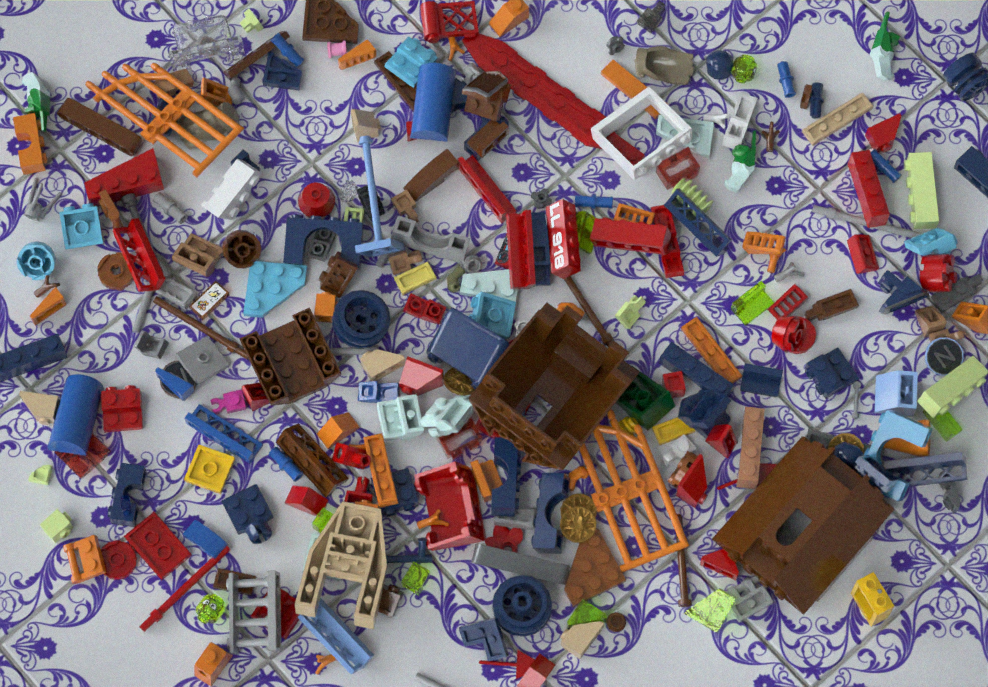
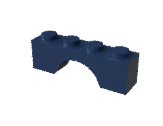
M672 341L661 354L659 360L661 366L670 372L682 371L683 376L693 381L702 390H712L715 395H727L728 397L733 393L734 384Z
M495 437L494 464L502 467L506 471L508 478L503 485L492 489L491 516L515 517V510H519V498H516V492H520V480L516 479L517 475H521V463H517V458L521 457L522 451L518 450L508 439Z
M542 473V478L539 480L540 493L536 501L537 516L534 518L535 532L531 539L533 549L539 554L562 553L564 535L553 527L551 516L555 506L560 501L569 497L570 478L565 473Z

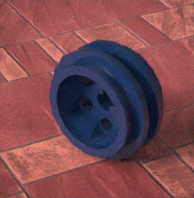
M365 290L351 291L342 296L334 308L332 316L333 330L339 340L350 347L357 349L371 348L383 339L389 329L391 320L389 308L384 300L373 292ZM360 306L366 307V309L362 310ZM348 308H351L353 310V313L348 314L346 310ZM372 313L375 314L376 319H373V318L371 317V314H372ZM371 326L375 328L372 332L368 329Z
M519 575L508 578L499 585L494 594L492 604L494 618L497 617L501 629L511 635L521 637L534 635L545 627L551 616L552 600L550 593L544 584L534 577ZM529 592H531L532 594H534L535 597L532 598V597L530 596ZM510 599L511 604L505 605L504 601ZM519 601H526V606H519ZM539 605L541 609L536 612L533 610V607ZM514 613L516 618L512 619L508 615ZM529 616L531 620L524 622L523 618Z

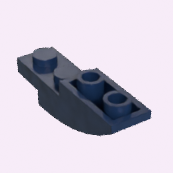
M532 212L536 281L534 286H550V253L545 213Z

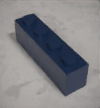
M971 146L956 160L954 169L988 198V160L980 150Z
M59 334L0 354V382L68 358Z

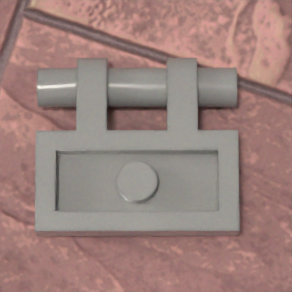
M756 575L743 579L742 583L735 587H729L728 591L722 594L725 601L730 598L735 601L729 604V608L739 623L773 604V600L764 586L755 588L754 585L759 582ZM747 589L750 593L741 598L739 593Z

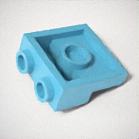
M408 36L397 48V52L385 63L384 67L414 88L418 81L419 67L426 63H436L438 57H436V53L432 49H425L417 38L412 39Z
M90 203L82 205L81 209H75V206L65 207L63 208L64 211L59 212L65 249L104 244L98 206Z
M937 227L904 241L906 249L925 256L932 252L949 254L951 250L957 248L958 242L954 234Z
M481 291L471 300L470 307L473 308V313L469 317L502 338L508 339L511 334L516 302Z

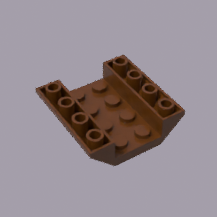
M310 307L292 315L293 321L260 336L255 331L239 338L271 406L291 404L326 388L342 374Z

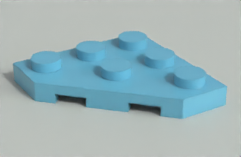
M255 261L249 268L244 316L263 318L273 308L289 299L290 295L302 289L306 284L307 265Z

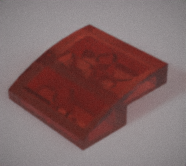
M92 432L86 456L58 451L54 453L82 479L109 455L111 450Z

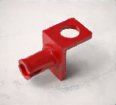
M337 442L332 460L347 466L364 469L370 464L371 457L367 455L364 449ZM342 448V454L338 458V452Z
M362 476L358 477L355 491L347 490L344 502L355 503V501L368 500L373 504V495L366 493L370 480L364 477L362 484Z

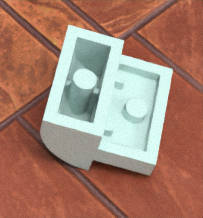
M416 394L400 396L396 400L377 402L384 441L401 439V441L409 440L424 432V427H422L420 421L422 418Z

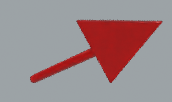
M760 463L757 487L777 464ZM737 479L720 485L717 489L721 490L736 484Z
M517 649V663L480 660L479 664L516 667V679L524 676L535 659Z

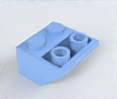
M898 370L876 375L874 413L882 414L886 410H892L901 415L913 416L917 409L918 372Z

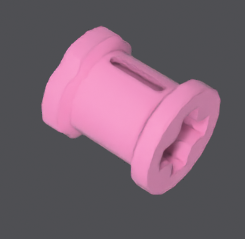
M346 40L342 43L327 42L329 58H332V56H342L347 53Z

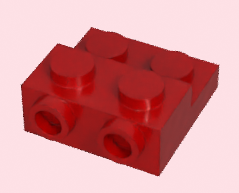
M135 385L125 386V389L117 390L116 387H107L106 391H101L104 433L143 429L142 393L140 388H136Z

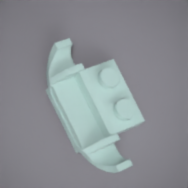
M470 395L455 396L454 399L439 398L435 400L434 404L420 420L422 427L436 426L437 428L428 430L432 437L458 433L475 411L468 399Z

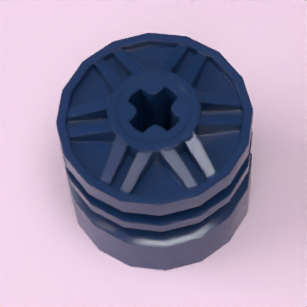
M974 52L960 57L943 74V77L950 86H956L954 91L956 94H959L961 101L972 99L988 87V70L984 67L980 68L982 62Z

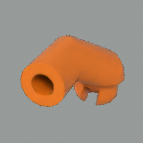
M561 302L556 308L562 312L568 305L582 317L585 314L583 310L571 302Z
M579 466L569 472V491H574L578 479H585L589 476L584 466Z

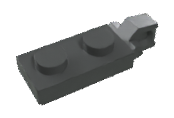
M980 274L971 279L968 276L963 277L956 283H953L951 292H937L931 296V299L940 312L943 313L971 297L977 291L976 287L982 284L983 279Z

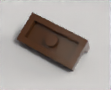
M490 120L467 141V145L483 158L509 134V126L505 122L499 124L495 120Z

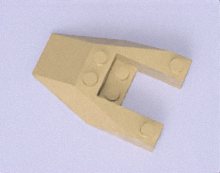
M342 501L309 550L295 602L296 614L316 617L326 576L362 583L354 613V626L374 629L387 570L381 509Z

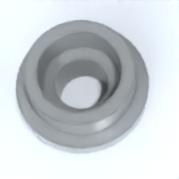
M469 255L464 259L462 265L466 272L476 273L480 270L482 263L478 256ZM474 261V264L470 266L469 263Z

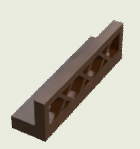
M299 423L283 430L276 441L277 445L293 460L297 467L325 497L330 496L337 486L348 481L349 478ZM297 431L301 437L296 436L294 432ZM306 445L311 447L314 451L309 450L306 447ZM319 459L323 460L327 465L322 464ZM332 473L336 474L340 479L336 480Z

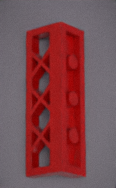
M473 155L466 160L462 156L457 159L460 172L501 224L506 221L508 213L517 214V210Z
M525 210L521 214L508 213L506 215L510 289H530L536 284L531 210Z
M139 218L132 219L128 227L114 228L112 232L138 291L159 290L166 278ZM127 233L130 240L122 238L121 234ZM127 247L133 249L136 252V256L129 253ZM134 262L141 265L143 271L135 268ZM142 277L147 280L150 285H143L140 278Z

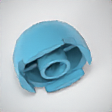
M34 241L26 244L21 249L16 262L22 275L28 276L32 280H43L46 275H50L54 270L56 257L55 252L49 245L44 242Z

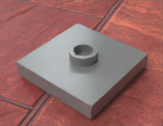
M208 336L179 351L175 356L197 385L229 368L230 365Z

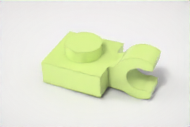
M634 295L630 302L623 304L615 314V317L624 328L630 329L641 316L638 310L646 301L642 296L638 298Z

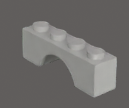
M397 216L391 239L404 243L406 247L463 264L470 238L455 233L448 235L432 234L422 229L416 221Z

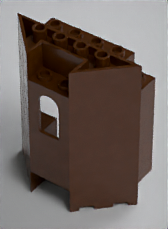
M546 302L494 363L482 382L468 398L490 437L497 431L502 438L508 439L518 450L526 453L522 460L523 462L559 470L565 469L639 373V371L624 361L629 354L626 349L615 341L607 348L578 326L582 316L568 305L560 312ZM536 395L552 406L537 426L521 415Z
M804 436L797 441L712 538L715 543L728 552L727 555L732 561L740 562L748 574L756 575L759 578L758 581L767 588L769 586L774 590L776 597L782 601L785 599L803 615L815 601L818 602L874 538L879 531V527L894 511V508L883 500L884 495L880 490L868 482L870 478L867 474L861 477L834 455L835 448L830 447L826 449L824 444L816 441L811 442ZM799 509L812 521L792 544L781 545L776 540V532L792 513Z

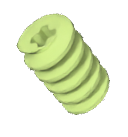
M686 178L681 179L673 188L672 194L676 189L680 188L706 213L714 201L706 202L708 195L701 197L703 190L696 192L698 186L694 185L691 187V179L687 182L685 181ZM678 195V196H677V199H678L679 201L682 200V204H683V199Z

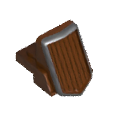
M489 71L479 74L462 89V94L467 95L464 111L499 121L503 104L507 103L511 89L508 79L500 71Z

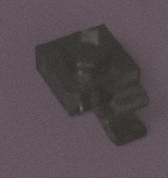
M659 1L653 10L647 7L638 18L637 24L652 34L662 21L660 15L665 11L664 7L666 5Z

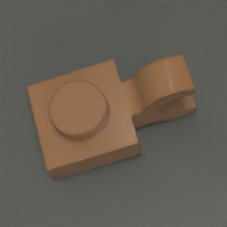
M407 190L391 198V202L400 216L406 213L408 219L419 222L417 219L418 215L413 210L417 205Z
M405 250L387 256L393 275L410 270V264L423 261L419 250H414L408 255Z
M948 329L928 334L930 342L941 337L953 340L964 338L962 330L949 334Z

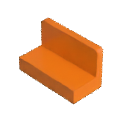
M478 460L470 462V468L473 471L484 503L491 501L492 489L502 485L493 460L480 464Z

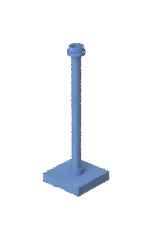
M371 136L360 137L359 145L363 146L375 240L370 243L355 245L356 253L367 257H375L405 251L404 243L391 238H382L370 144L373 143Z

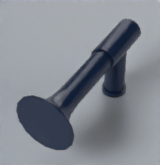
M424 537L418 538V554L386 555L387 563H432V554H426L427 539Z

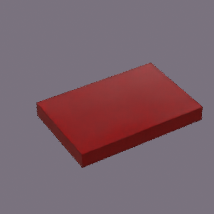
M155 511L124 535L127 542L161 581L192 556Z

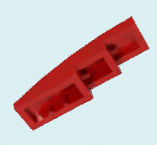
M664 205L651 207V212L655 213L653 225L663 224L668 227L671 233L667 254L660 255L665 278L684 276L672 213Z

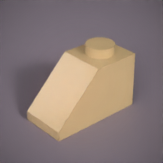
M357 109L351 110L352 126L357 142L360 141L362 136H371V138L379 136L378 129H381L379 119H375L373 112Z
M376 349L364 353L362 358H360V362L371 381H378L405 365V358L403 355Z
M20 391L19 395L22 401L40 424H54L60 403L58 396Z
M601 621L573 625L570 630L566 628L560 636L562 639L561 646L578 659H581L603 630L604 623Z

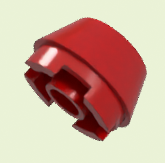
M310 183L299 194L298 206L302 213L309 218L311 216L324 217L332 212L335 206V195L329 187L322 183Z
M798 316L779 317L772 328V343L785 353L798 351L804 341L801 336L802 329L806 330L805 320L799 319Z

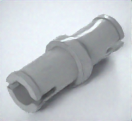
M161 192L154 196L153 202L158 204L166 215L172 216L179 224L186 221L188 215L177 207V203L170 201Z

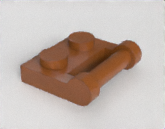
M105 189L99 193L101 200L98 202L105 217H109V220L113 223V229L124 227L120 220L119 212Z

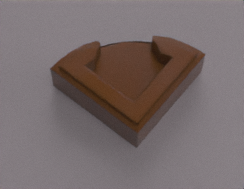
M806 84L804 86L800 103L801 109L807 110L812 85Z

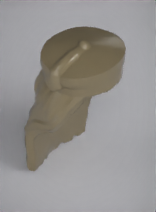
M655 46L648 49L639 47L636 59L634 60L636 74L642 78L647 75L654 80L675 85H687L690 77L693 75L692 59L694 57L693 54L680 52L665 46Z
M223 102L219 106H215L239 124L238 113L230 103ZM207 109L194 112V114L224 136L233 130V128ZM187 117L179 123L181 127L202 142L217 140ZM178 134L181 141L185 143V146L188 149L191 150L192 148L196 147L187 139Z

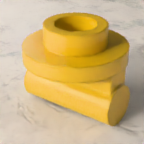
M626 416L619 421V425L622 430L634 436V426L639 423L633 417Z

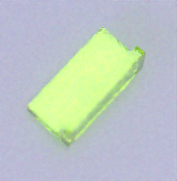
M584 210L576 212L579 248L590 254L594 246L590 236L596 217Z
M762 281L732 302L731 311L745 326L774 303L766 294V285Z
M925 409L922 412L946 442L963 430L948 411L944 415L938 414L934 418Z

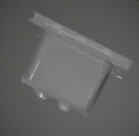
M224 15L206 16L200 20H188L173 28L178 49L168 52L173 72L182 69L192 71L190 62L226 54L228 62L245 57L241 35L231 36L228 20Z

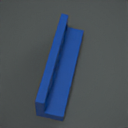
M200 404L192 414L188 412L184 418L187 425L249 464L263 447L261 442ZM200 411L207 414L208 421L204 422L197 417ZM211 424H223L224 431H218ZM227 434H239L240 441H234ZM251 442L256 447L252 452L244 447L243 444Z

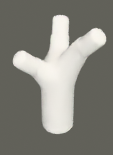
M732 113L704 115L703 121L717 123L724 129L726 126L722 120L731 117Z

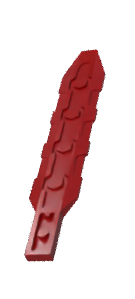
M480 33L475 35V38L462 39V43L479 68L485 72L500 71L508 79V84H511L514 94L523 100H527L543 112L544 116L561 125L571 133V136L585 146L602 149L593 140L591 128L606 118V116L595 108L592 109L578 99L572 91L566 87L563 88L547 76L546 72L522 58L516 50L505 42ZM615 131L605 137L633 166L645 158L642 152L617 135Z

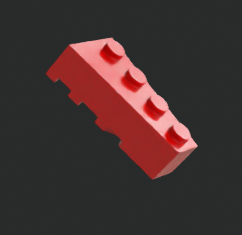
M154 148L84 182L88 201L93 203L94 206H100L98 202L101 200L99 193L105 189L113 203L121 201L123 196L134 193L138 197L164 190Z

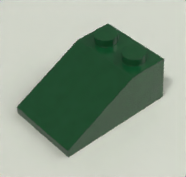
M640 371L616 402L617 405L647 431L676 406L668 390Z

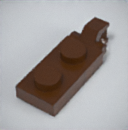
M849 289L817 301L812 305L813 309L807 310L804 315L809 321L815 319L824 321L859 307V304L852 290Z

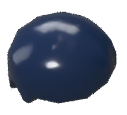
M722 50L711 52L706 59L707 73L714 79L723 80L728 78L734 70L732 56L727 51Z
M842 442L835 446L834 455L851 469L857 471L855 468L857 463L855 461L859 456L863 455V452L856 445Z

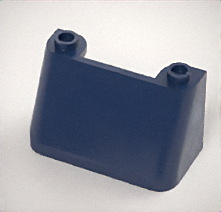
M451 307L445 314L426 353L428 355L427 358L432 363L436 364L444 361L468 376L472 382V387L476 389L486 373L510 344L498 334Z

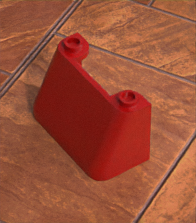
M454 461L414 475L415 490L425 496L429 517L434 515L439 509L441 512L438 519L449 523V526L430 525L431 531L427 532L425 537L427 539L426 546L429 550L436 551L485 541L486 533L475 477L470 467Z

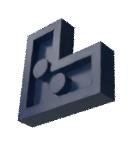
M497 617L459 627L464 647L483 643L488 661L505 658L509 655Z

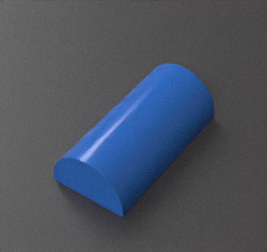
M426 63L419 67L410 138L448 142L456 71L452 67L441 63Z
M81 374L70 375L66 378L48 442V450L86 456L101 402V391H104L102 383L97 379Z

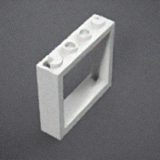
M650 87L643 90L591 128L593 140L634 181L639 177H643L647 171L654 166H658L662 160L673 155L677 149L687 145L693 139L692 128ZM652 105L679 133L633 166L605 137Z

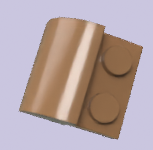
M191 233L184 243L181 242L172 255V260L205 277H209L215 271V265L222 257L223 251L222 247Z

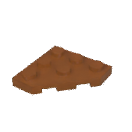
M599 529L595 531L588 541L579 543L566 581L564 592L573 608L626 582Z

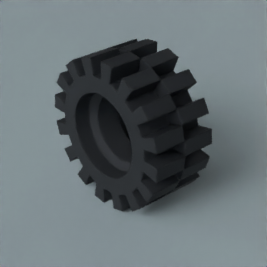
M368 185L357 189V194L366 215L372 220ZM377 193L379 216L385 214V211Z

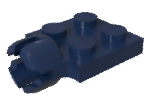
M257 484L221 501L238 535L246 533L253 544L262 543L259 538L261 533L265 541L272 536L268 521L274 517Z

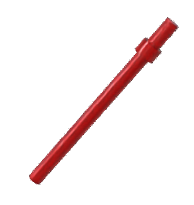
M226 546L215 559L213 557L209 559L158 609H154L139 628L145 632L155 622L158 623L163 618L162 615L231 549Z

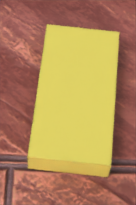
M427 261L394 277V280L402 295H405L436 280V275Z

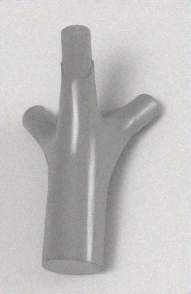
M790 262L784 271L773 277L776 282H779L790 276H804V273L793 271L796 266L793 262Z

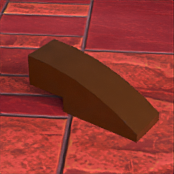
M448 149L444 150L403 187L404 191L407 190L415 202L442 184L444 178L459 168L458 160Z

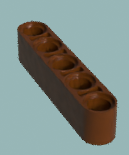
M66 98L57 111V115L64 121L129 156H133L143 142V139L136 133L71 98Z

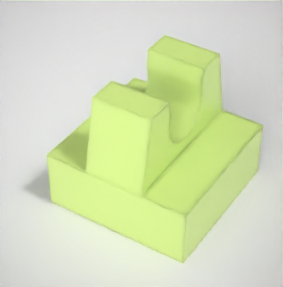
M250 9L244 12L246 17L240 24L247 33L253 29L259 32L264 28Z

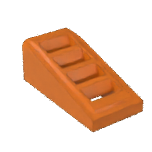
M368 39L338 59L340 70L377 57L376 49Z
M619 203L613 220L620 221L624 219L638 223L635 222L636 218L641 216L639 222H643L644 217H648L647 224L652 225L655 213ZM622 213L626 214L625 218H621ZM630 214L633 215L632 221L628 220Z
M747 231L742 248L748 254L781 255L786 237Z
M56 287L30 315L34 325L39 324L66 306L64 297Z

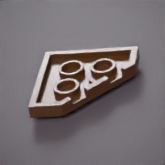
M306 0L302 34L303 41L342 43L346 40V43H358L359 24L347 14V11L334 0Z

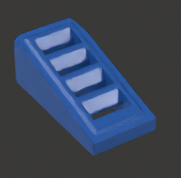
M159 367L155 369L157 378L182 401H185L194 392V387L190 383Z

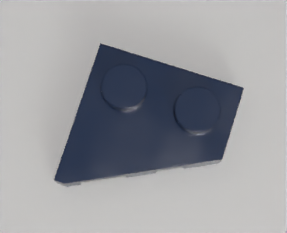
M269 51L262 82L263 86L299 91L302 71L295 66H291L286 60H281L272 51Z

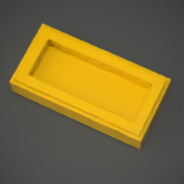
M678 417L652 427L659 446L679 439L682 435L687 436L695 432V429L690 428Z

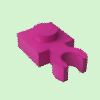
M242 389L224 393V399L222 400L219 398L210 400L211 405L219 404L218 408L212 409L214 414H220L224 409L227 410L228 414L246 410Z

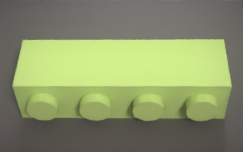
M932 152L909 153L907 160H904V170L908 171L906 188L910 190V194H908V205H911L912 212L909 214L910 223H913L914 229L937 228L939 216Z
M972 356L924 391L917 402L932 418L938 414L942 416L950 409V405L956 406L962 400L963 395L965 397L969 396L974 391L975 386L977 388L981 387L986 382L985 377L988 374V370Z

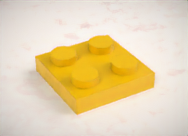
M198 445L184 481L221 494L235 462V457Z

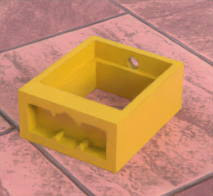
M872 572L856 581L851 595L869 625L872 627L887 619L894 608V604L875 573Z

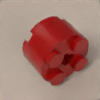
M928 254L922 257L921 264H924V269L920 270V283L923 290H926V292H951L953 283L957 282V273L954 272L953 267L955 263L954 255Z

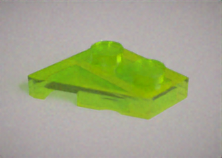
M719 588L686 610L684 614L718 633L737 598Z

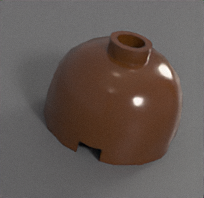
M236 230L226 236L223 241L222 251L224 258L229 264L236 268L244 269L251 267L256 259H259L261 245L260 241L251 232Z

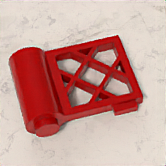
M427 1L420 5L425 41L437 43L441 38L464 36V39L475 38V35H479L475 1L439 4L434 1ZM463 7H471L472 11L468 16L460 11ZM443 9H451L454 13L448 17L443 13ZM457 14L464 18L460 24L452 20ZM468 21L474 25V29L466 30L462 26ZM448 23L456 27L454 31L445 32V27Z

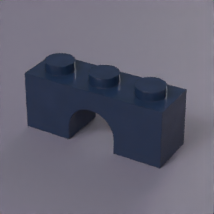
M121 463L120 469H117L115 476L117 485L113 487L111 495L113 504L108 508V517H110L109 519L112 524L129 527L136 526L139 508L137 503L126 501V495L134 489L143 490L147 473L144 466Z

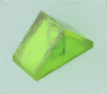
M582 599L568 619L567 629L570 630L573 625L600 621L606 623L607 615Z

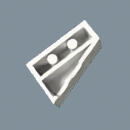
M237 159L223 176L224 181L219 188L214 187L212 190L214 195L208 202L203 201L201 206L218 218L229 220L235 218L239 213V207L242 202L248 199V192L252 186L254 187L258 183L261 172L244 160Z

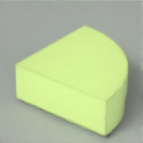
M43 465L31 473L28 481L48 485L53 466Z

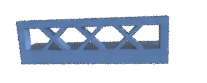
M321 598L316 617H310L314 622H311L308 616H298L299 620L351 675L363 669L374 656L366 645Z

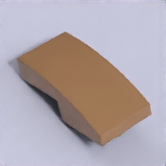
M187 69L170 73L188 87H193L194 80ZM155 80L153 82L170 96H174L176 90H180L168 80Z

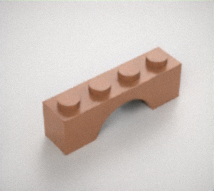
M745 406L736 487L756 489L765 411L763 408Z

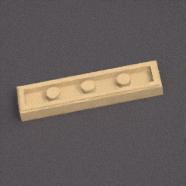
M862 92L804 128L802 133L811 145L814 146L872 110L873 105Z

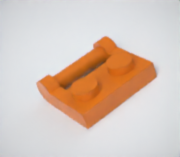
M91 535L63 546L71 568L72 584H78L107 573L96 535ZM78 549L84 570L82 574H80L75 551Z

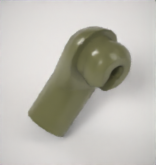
M460 266L447 276V288L452 293L460 290L458 279L465 273L464 269Z

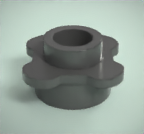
M614 36L608 40L606 46L609 49L608 53L610 55L623 50L625 47L623 44L624 38Z
M544 188L539 192L534 191L531 193L535 208L540 209L552 204V199L549 198V191Z

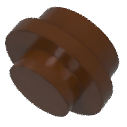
M611 613L607 617L606 625L612 632H620L626 626V618L621 613Z

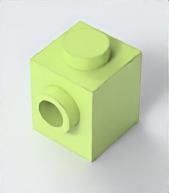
M58 509L40 524L42 530L55 544L61 538H66L73 528L70 523L72 521L71 517L65 511L61 513Z

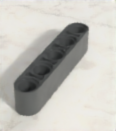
M478 543L475 544L471 563L563 585L566 584L570 565Z

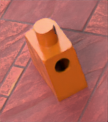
M210 642L194 665V676L207 685L212 686L233 655L217 644Z

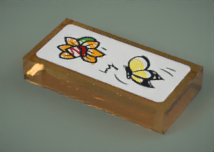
M215 281L189 306V309L203 321L230 294Z

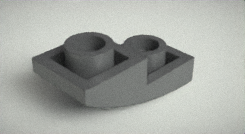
M330 230L316 231L307 257L325 262L336 233Z
M944 471L939 474L938 478H940ZM955 482L939 483L940 487L946 490L943 496V504L953 514L956 513L960 507V500Z

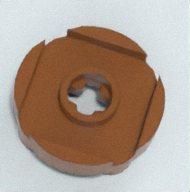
M122 252L105 255L100 260L97 267L98 277L105 287L122 291L133 282V277ZM118 267L121 268V273L114 275L112 270L118 269Z
M687 451L667 482L677 489L678 484L697 458V455Z

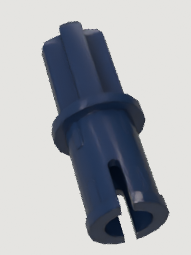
M819 82L812 83L811 97L809 98V103H811L810 116L813 119L821 117V106L824 102L822 98L823 84Z

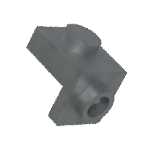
M142 330L134 347L144 356L161 359L169 342L163 338L150 336L146 331Z

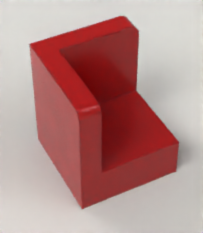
M682 371L663 374L662 387L670 392L672 399L684 397L686 388Z

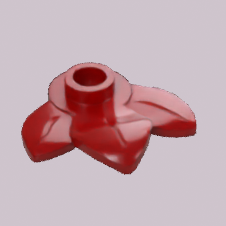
M495 525L493 537L485 538L486 546L503 550L506 547H510L511 552L517 553L518 545L523 540L522 529L512 528L509 531L505 526Z

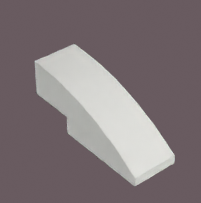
M743 93L739 94L724 135L722 146L734 149L738 144L742 145L758 98Z

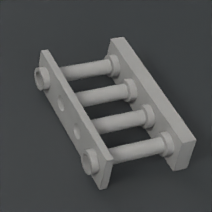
M269 570L265 578L238 580V575L229 573V578L226 580V587L229 590V638H227L229 653L239 655V647L266 646L268 651L273 653L281 652L280 572ZM259 586L267 588L268 596L265 598L238 600V588ZM266 606L268 608V616L265 618L239 619L240 607ZM266 626L268 628V636L266 638L239 639V627Z

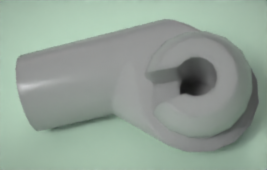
M238 77L231 79L228 88V94L234 104H240L243 99V94L239 88L240 78Z

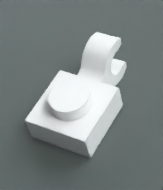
M682 435L669 446L671 451L663 456L664 459L662 461L666 466H669L677 458L681 460L687 451L694 453L697 448L685 435Z

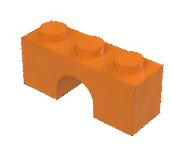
M35 113L13 117L18 142L24 140L31 142L28 148L18 150L20 167L23 174L46 171L45 164L48 163L46 152L43 153L42 147H45L44 137L40 136L41 119L37 120Z

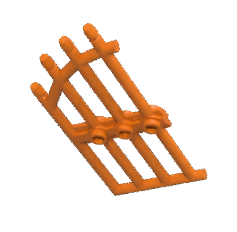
M154 62L151 64V68L157 73H139L130 65L123 64V70L131 76L120 80L109 72L103 71L102 76L112 83L103 90L91 81H86L85 83L86 87L96 94L93 97L95 102L98 103L103 99L142 128L143 131L140 135L154 145L159 141L195 168L192 174L196 178L244 130V127ZM150 80H168L180 89L181 92L173 98ZM139 81L166 101L168 105L160 111L126 85ZM116 89H120L156 117L150 124H147L109 94ZM196 101L233 128V130L225 137L190 111L189 108ZM182 115H185L221 143L212 150L177 124L176 121ZM169 128H172L208 156L199 163L163 136V134Z
M611 409L607 413L611 426L599 424L593 433L614 485L603 489L585 443L579 451L596 493L591 494L597 512L604 511L625 563L619 566L623 573L690 545L642 427L639 424L634 426L637 437L622 430L618 420L615 418L614 411ZM602 433L616 436L632 475L631 479L621 482ZM626 441L643 450L651 471L639 474ZM657 489L660 492L680 541L668 546L647 494ZM639 496L661 547L660 550L652 553L649 552L629 500ZM619 504L623 505L643 555L635 560H631L611 510L612 507Z

